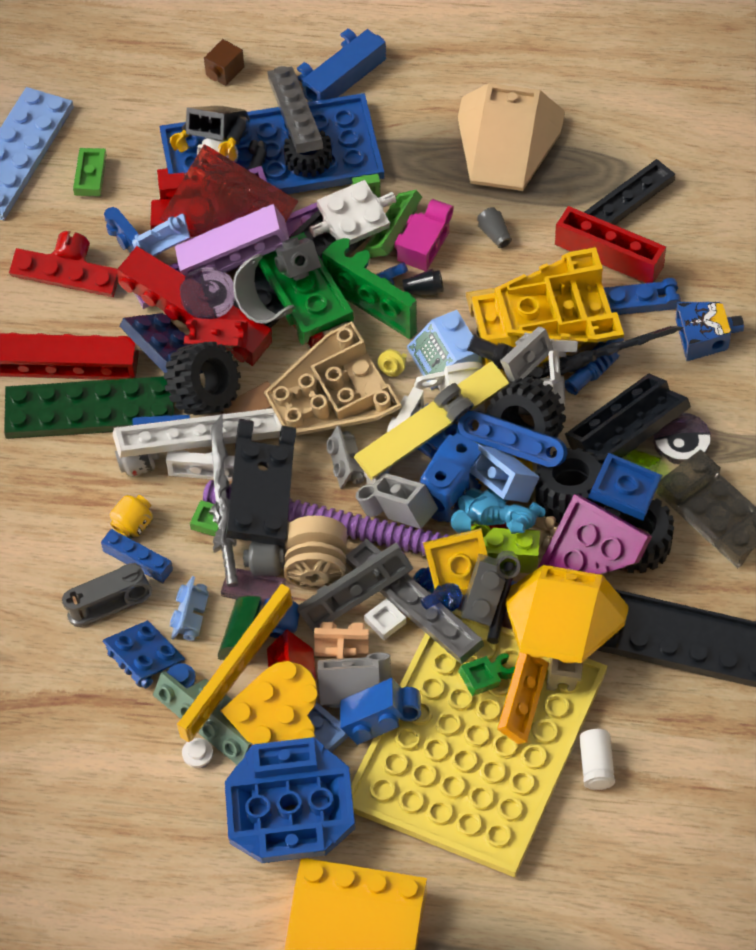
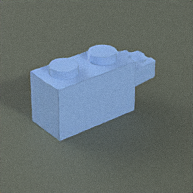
M477 443L482 455L472 466L470 473L502 499L528 503L540 477L511 454Z

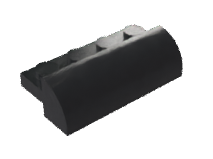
M648 373L566 432L565 436L572 450L580 448L583 449V452H593L594 457L599 456L602 459V463H604L608 453L622 458L649 437L658 433L668 423L680 417L691 405L687 397L671 391L666 380Z

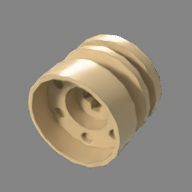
M305 516L289 523L287 526L285 543L287 552L284 565V577L289 583L303 589L318 590L324 585H331L346 575L347 528L343 523L325 516Z

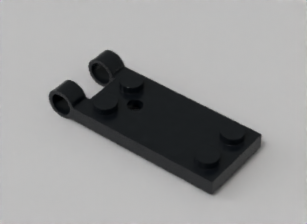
M239 419L226 538L284 546L287 535L296 427L282 425L279 444L271 445L252 442L254 421ZM258 466L266 467L267 470H260Z

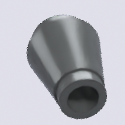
M490 207L478 215V227L498 248H504L511 243L512 238L501 211Z

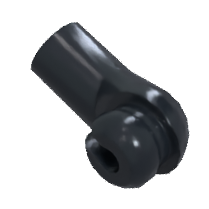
M252 140L249 143L248 150L253 156L247 170L259 166L263 167L267 157L266 143L262 140Z

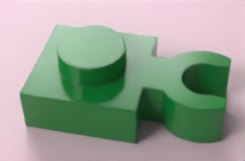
M507 653L500 654L495 662L492 663L485 656L460 666L458 672L472 696L499 687L501 679L507 680L512 678L515 666L507 669L501 665L507 663L509 658Z

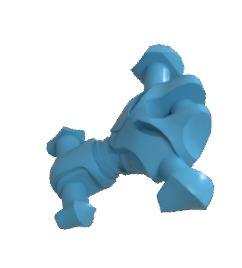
M471 488L466 492V495L458 498L460 510H457L452 515L451 526L457 533L471 531V524L498 525L505 524L506 522L511 534L524 533L526 529L532 528L535 525L537 517L545 515L546 510L536 502H533L529 508L515 504L509 506L506 505L508 500L502 499L490 488L485 491Z

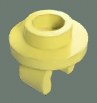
M392 349L385 350L378 358V366L385 375L396 377L405 369L407 354L403 353L401 355L398 351Z

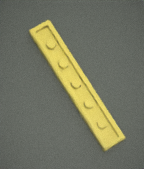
M491 361L457 385L461 388V394L464 398H469L474 404V407L470 410L473 411L509 385V382L493 361ZM433 401L355 454L354 459L370 480H373L454 423L446 417L447 412L443 408H439Z

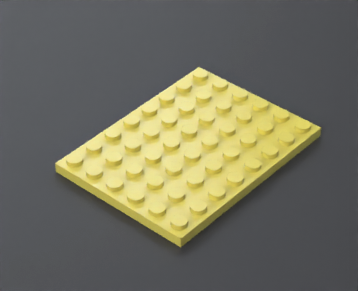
M444 605L483 639L484 646L463 664L485 656L492 663L495 662L497 656L507 653L509 655L507 663L501 665L507 669L516 666L520 651L513 630L502 626L499 642L491 644L487 642L489 625L462 618L460 610ZM425 633L400 683L402 688L414 687L420 691L421 716L414 721H403L399 718L398 728L373 738L351 783L354 814L515 878L606 675L607 665L587 658L583 662L581 682L577 681L573 691H568V685L564 683L558 684V688L555 691L546 690L547 669L527 743L517 744L497 730L512 678L507 680L501 679L499 687L472 696L458 672L463 664L459 663ZM543 657V659L549 663V658Z

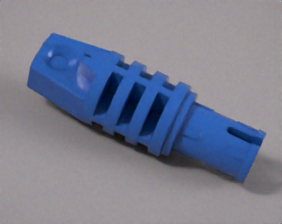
M624 339L608 340L606 343L599 342L591 351L615 342L624 341ZM617 352L609 356L604 355L578 369L564 381L566 390L573 395H577L589 381L597 380L620 355Z

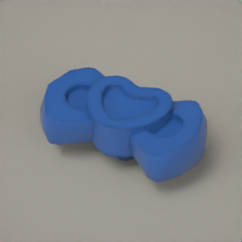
M403 262L376 275L380 278H386L392 285H395L393 278L406 273L408 268Z

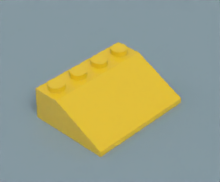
M301 859L294 887L285 950H417L427 897V878L315 859Z

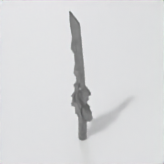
M221 415L211 427L216 503L210 508L209 514H213V522H216L219 528L213 539V552L216 553L221 550L227 587H236L239 583L238 576L236 575L237 570L235 568L233 546L237 545V539L226 538L230 502L226 497V490L230 487V484L224 473V460L228 457V453L223 439V415Z

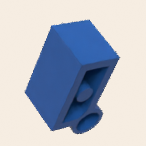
M393 678L340 700V728L357 745L398 728L399 718L403 721H414L421 716L420 691L414 687L402 688Z

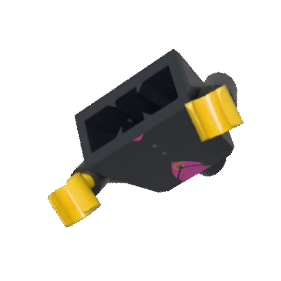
M226 106L187 107L186 123L181 128L182 132L172 135L170 143L174 151L178 149L182 153L189 148L186 138L192 135L223 141L227 140L219 144V153L222 160L228 155L230 161H234L237 158L234 146L238 145L241 138L246 136L250 119L247 111L244 109Z

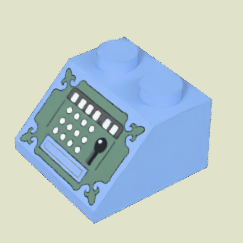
M457 310L432 319L407 345V350L423 376L442 372L446 366L457 363L479 362L482 364V356L467 351L473 335ZM438 386L430 387L431 390L438 388Z

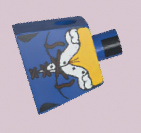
M677 302L675 320L678 327H684L679 330V335L686 361L727 350L730 344L731 333L744 331L742 316L727 317L724 306L720 302Z

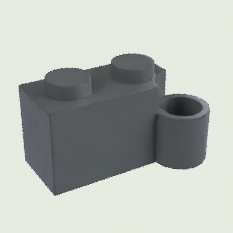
M502 551L498 554L497 558L478 554L461 607L462 618L491 626L505 584V578H514L520 572L519 558L514 552ZM507 558L513 559L516 562L515 567L509 571L500 568V563Z

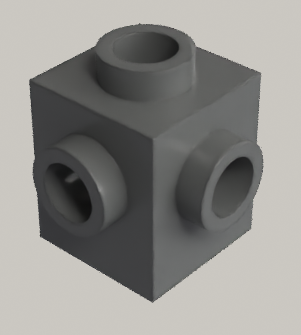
M291 238L283 241L282 247L276 248L278 256L275 257L277 269L289 278L293 277L294 280L305 278L310 275L309 271L321 267L313 240L308 238L301 240Z

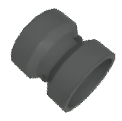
M456 383L447 386L434 399L436 405L447 412L446 417L452 423L457 422L474 407L469 398H464L461 394V388Z

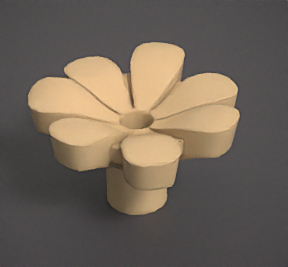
M548 516L546 519L537 517L535 525L528 530L540 531L539 546L543 544V549L546 551L559 523L556 522V518L553 516Z

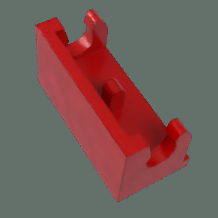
M193 318V320L186 321V325L190 329L189 335L184 336V344L186 345L212 341L217 342V345L222 344L226 348L246 349L247 320Z

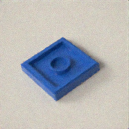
M608 453L588 498L643 521L663 475Z

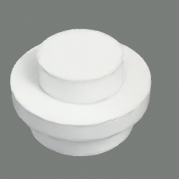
M194 738L183 746V760L193 768L205 767L213 757L211 744L205 739Z

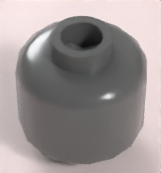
M251 541L249 550H244L243 553L244 566L249 567L252 575L255 577L279 576L285 565L286 546Z

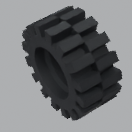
M321 130L319 132L323 142V149L316 150L318 152L312 155L297 154L290 134H288L289 139L286 138L284 141L286 166L288 165L290 171L294 170L295 175H299L302 172L303 177H307L308 173H311L312 177H314L317 171L322 174L324 173V168L328 169L330 167V163H332V147L328 135L325 136L324 131Z

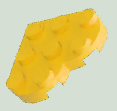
M291 661L276 663L262 672L230 701L221 712L240 734L252 744L316 738L315 726L308 715L316 705L318 696L317 681L311 671L301 664Z

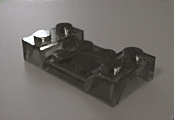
M700 449L661 479L657 488V494L738 569L743 565L752 550L756 548V507L720 475L721 467Z

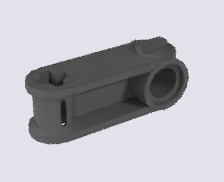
M129 563L117 570L69 589L62 597V604L68 610L67 617L71 625L81 627L146 601L152 593V588L140 565ZM74 596H75V598H76L77 604H74V601H73V597H74ZM79 610H82L83 618H81Z

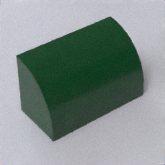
M243 596L235 601L218 651V659H226L261 612V597Z

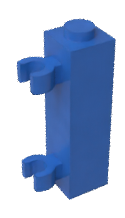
M347 28L340 34L345 39L341 43L343 47L315 70L306 62L297 67V70L302 73L297 78L302 83L305 98L312 102L339 97L386 60V42L384 39L368 29L359 36H356L351 29Z

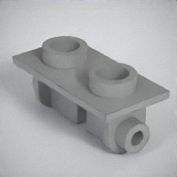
M337 426L331 437L327 440V451L331 454L334 476L338 479L340 489H343L347 481H353L354 484L362 483L364 481V470L354 458H351L358 453L354 435L349 431L341 432L340 426Z

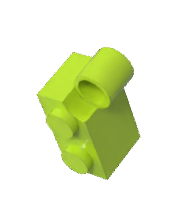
M475 524L471 527V531L481 528L489 557L497 558L498 554L502 551L508 550L514 552L519 558L521 566L519 573H532L538 568L539 530H525L524 533L511 534L509 529H491L488 525ZM510 558L504 559L500 563V568L503 569L505 562H511L515 565L516 562Z

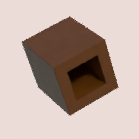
M222 39L204 57L206 75L211 80L218 81L227 86L245 67L243 49Z

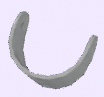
M257 254L245 261L236 272L233 282L234 297L240 310L247 318L256 323H269L289 315L295 309V306L289 305L275 314L268 310L261 302L254 282L255 269L262 259V255Z

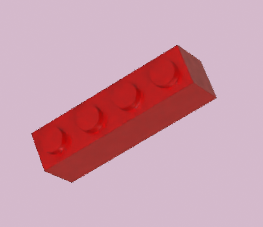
M570 206L566 208L556 223V246L570 252L596 247L601 265L644 283H654L664 268L667 246Z

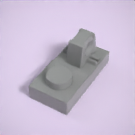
M538 326L532 333L525 332L515 342L516 347L500 360L508 382L511 383L519 378L524 379L549 355V351L554 350L545 328Z

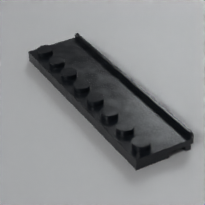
M615 589L629 606L626 622L597 651L756 687V621Z

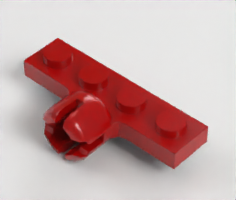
M71 231L61 232L58 235L55 249L51 254L19 248L15 250L9 270L11 277L114 298L118 284L117 268L86 262L90 242L82 234L75 232L73 237H71Z

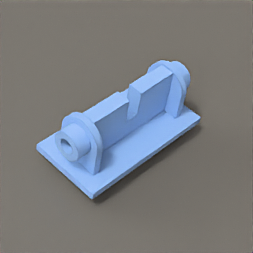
M185 214L177 217L171 216L168 218V221L156 226L154 229L135 235V239L132 240L134 248L138 246L152 256H156L190 238Z
M194 576L191 577L186 585L182 584L176 596V601L180 602L170 620V627L173 628L171 639L173 640L180 633L184 635V639L194 641L195 637L199 636L203 616L193 613V610L200 613L205 611L209 592L204 584L193 585Z

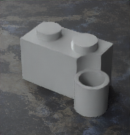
M385 472L374 484L364 485L356 492V499L367 516H377L384 511L388 519L419 529L438 510L425 484Z
M377 652L361 658L318 660L320 705L338 708L340 707V700L392 678L390 654Z

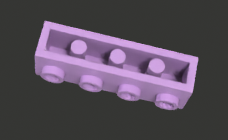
M272 204L175 245L179 270L183 275L199 283L201 282L200 273L213 272L220 274L243 264L257 254L263 256L275 251L276 248L283 246L282 242L288 240L289 235L284 217L276 206Z

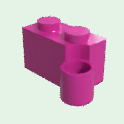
M432 199L428 204L425 214L421 212L419 214L415 213V215L411 214L406 224V230L403 234L400 233L395 241L394 248L397 249V261L427 271L449 234V222L453 215L454 206Z

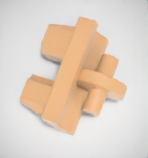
M322 622L320 628L314 629L315 657H337V659H344V657L361 658L369 655V629H365L363 623H352L348 629H337V625L333 622Z

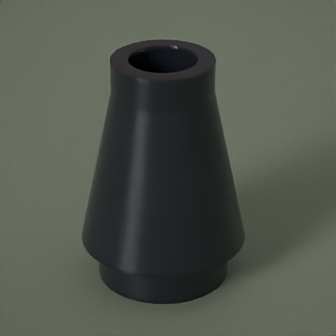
M432 268L402 280L404 291L409 292L411 295H438V292H444L440 270L434 271Z

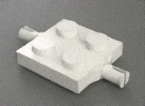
M365 180L317 200V207L323 216V222L310 226V232L314 238L325 232H329L336 240L349 238L351 245L390 227V222L383 208L396 203V197L393 192H390L378 198L372 193Z

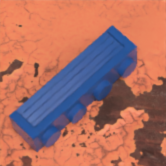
M110 529L101 541L103 552L125 564L136 563L140 565L144 574L162 584L173 571L171 560L113 529Z

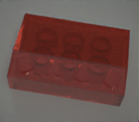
M204 144L160 219L166 222L171 216L177 217L185 214L190 238H194L272 204L276 206L286 222L297 205L298 200Z

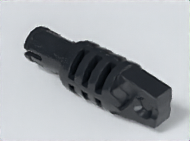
M474 334L467 351L478 354L490 360L489 362L493 361L498 369L504 371L500 360L514 347L502 342H498L496 345ZM537 366L528 375L540 379L544 369Z

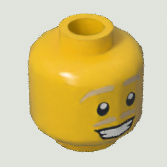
M126 495L111 510L110 518L112 522L110 525L115 531L128 538L129 536L138 537L153 520V514L149 510L152 505L141 495H138L136 498Z

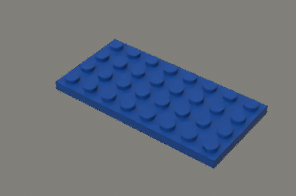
M365 93L307 102L319 132L322 130L325 132V136H329L332 147V163H330V167L328 169L324 168V173L322 174L317 171L314 177H312L311 173H308L307 177H303L302 172L299 175H295L294 170L290 171L288 165L286 166L284 141L286 138L289 139V131L279 107L247 112L250 119L249 128L246 136L241 138L238 145H235L238 150V160L233 162L232 168L227 172H207L203 166L198 164L197 148L206 139L205 137L194 135L187 137L186 141L189 148L186 151L180 153L178 149L176 151L173 150L170 137L176 133H181V128L186 122L159 126L168 174L187 173L192 169H200L207 174L208 186L211 181L247 170L253 156L248 150L249 143L252 140H262L267 145V157L262 169L272 197L352 184V178L363 175L378 174L379 179H385ZM314 150V151L304 152V153H300V154H302V155H312V154H315V153L318 152V151ZM208 192L207 197L204 198V199H205V208H207V207H213V204H212V201H211V198H210V195H209V192Z

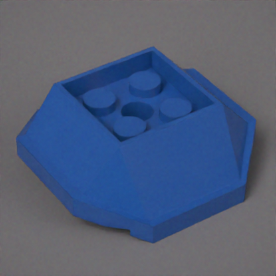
M315 737L252 744L245 753L243 760L225 780L229 843L260 863L326 856L356 829L349 766L327 750ZM290 805L297 806L294 810L291 811L284 810L287 806Z

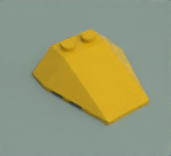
M596 247L568 252L562 255L561 260L550 265L547 263L541 265L538 271L528 276L523 274L496 287L494 292L507 336L522 337L525 332L532 333L539 326L546 329L549 339L597 343L624 338L617 312H611L602 285L603 268Z

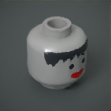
M115 451L121 473L126 472L130 477L153 471L155 468L154 460L159 459L158 453L120 458L118 451Z

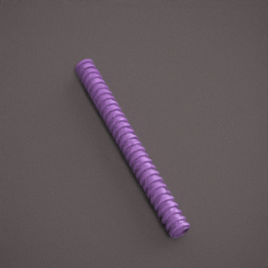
M210 480L206 484L203 492V501L212 504L216 503L214 480ZM231 484L230 487L226 490V497L229 500L231 493ZM291 498L289 500V522L305 516L334 518L343 523L347 528V537L351 536L353 540H356L357 537L362 542L368 539L372 544L377 542L379 546L386 544L387 547L397 542L400 548H404L405 552L413 550L414 554L422 552V556H426L423 542L449 536L448 534L441 536L440 532L432 534L431 530L423 532L422 528L414 530L413 526L406 528L405 524L397 526L396 522L388 524L387 520L379 522L378 518L371 520L370 516L362 518L361 514L353 516L352 512L345 514L344 510L336 512L335 508L327 510L326 506L318 508L317 504L310 506L309 502L301 504L300 500L292 502Z

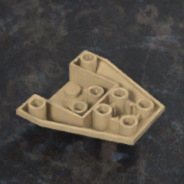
M487 83L463 96L458 113V124L470 184L523 191L561 135L565 110L541 90Z
M352 321L327 333L264 391L281 425L296 427V436L335 429L337 426L345 427L377 421L402 408L389 384H385L369 357L365 343Z

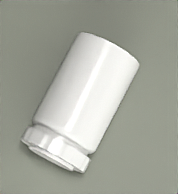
M603 729L584 731L580 734L584 786L591 790L610 788L615 784L610 733Z

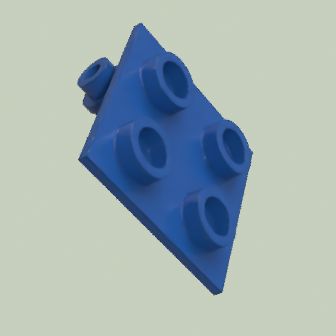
M148 620L107 637L102 641L106 645L108 656L113 658L121 669H125L124 672L127 675H131V678L138 687L145 689L153 683L152 675L185 661V658Z

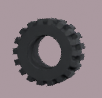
M211 341L180 347L177 349V352L172 353L170 356L172 361H168L165 366L168 369V372L164 373V379L167 380L165 389L170 392L169 399L171 402H176L175 407L178 410H184V413L188 415H202L224 411L225 408H229L232 405L231 401H235L238 396L236 391L240 390L241 384L238 383V379L241 378V373L237 371L239 365L237 360L233 361L231 351H226L224 345H217V342ZM200 370L203 371L205 376V388L200 380Z
M533 377L516 379L499 391L491 399V404L487 407V413L491 416L555 438L562 432L564 428L562 424L566 421V415L562 414L565 406L564 403L560 404L559 402L561 398L559 393L554 394L552 392L553 387L550 384L547 386L543 385L544 380L539 378L533 381ZM518 406L525 408L532 415L535 427L528 425L522 420L518 413Z
M567 448L566 460L557 467L537 465L535 474L540 478L535 486L536 503L545 508V517L553 516L556 518V522L560 523L574 494L581 495L603 509L604 506H607L588 498L603 466L602 459L599 456L594 457L593 452H583V449L580 448L576 450ZM557 450L553 451V455H551L553 458L556 457Z
M658 498L652 500L643 521L609 506L604 508L629 524L644 529L652 536L640 562L624 567L628 569L627 573H634V570L646 573L647 568L654 570L658 568V562L663 564L666 561L667 555L671 551L674 533L673 515H669L670 509L667 505L662 507V501Z

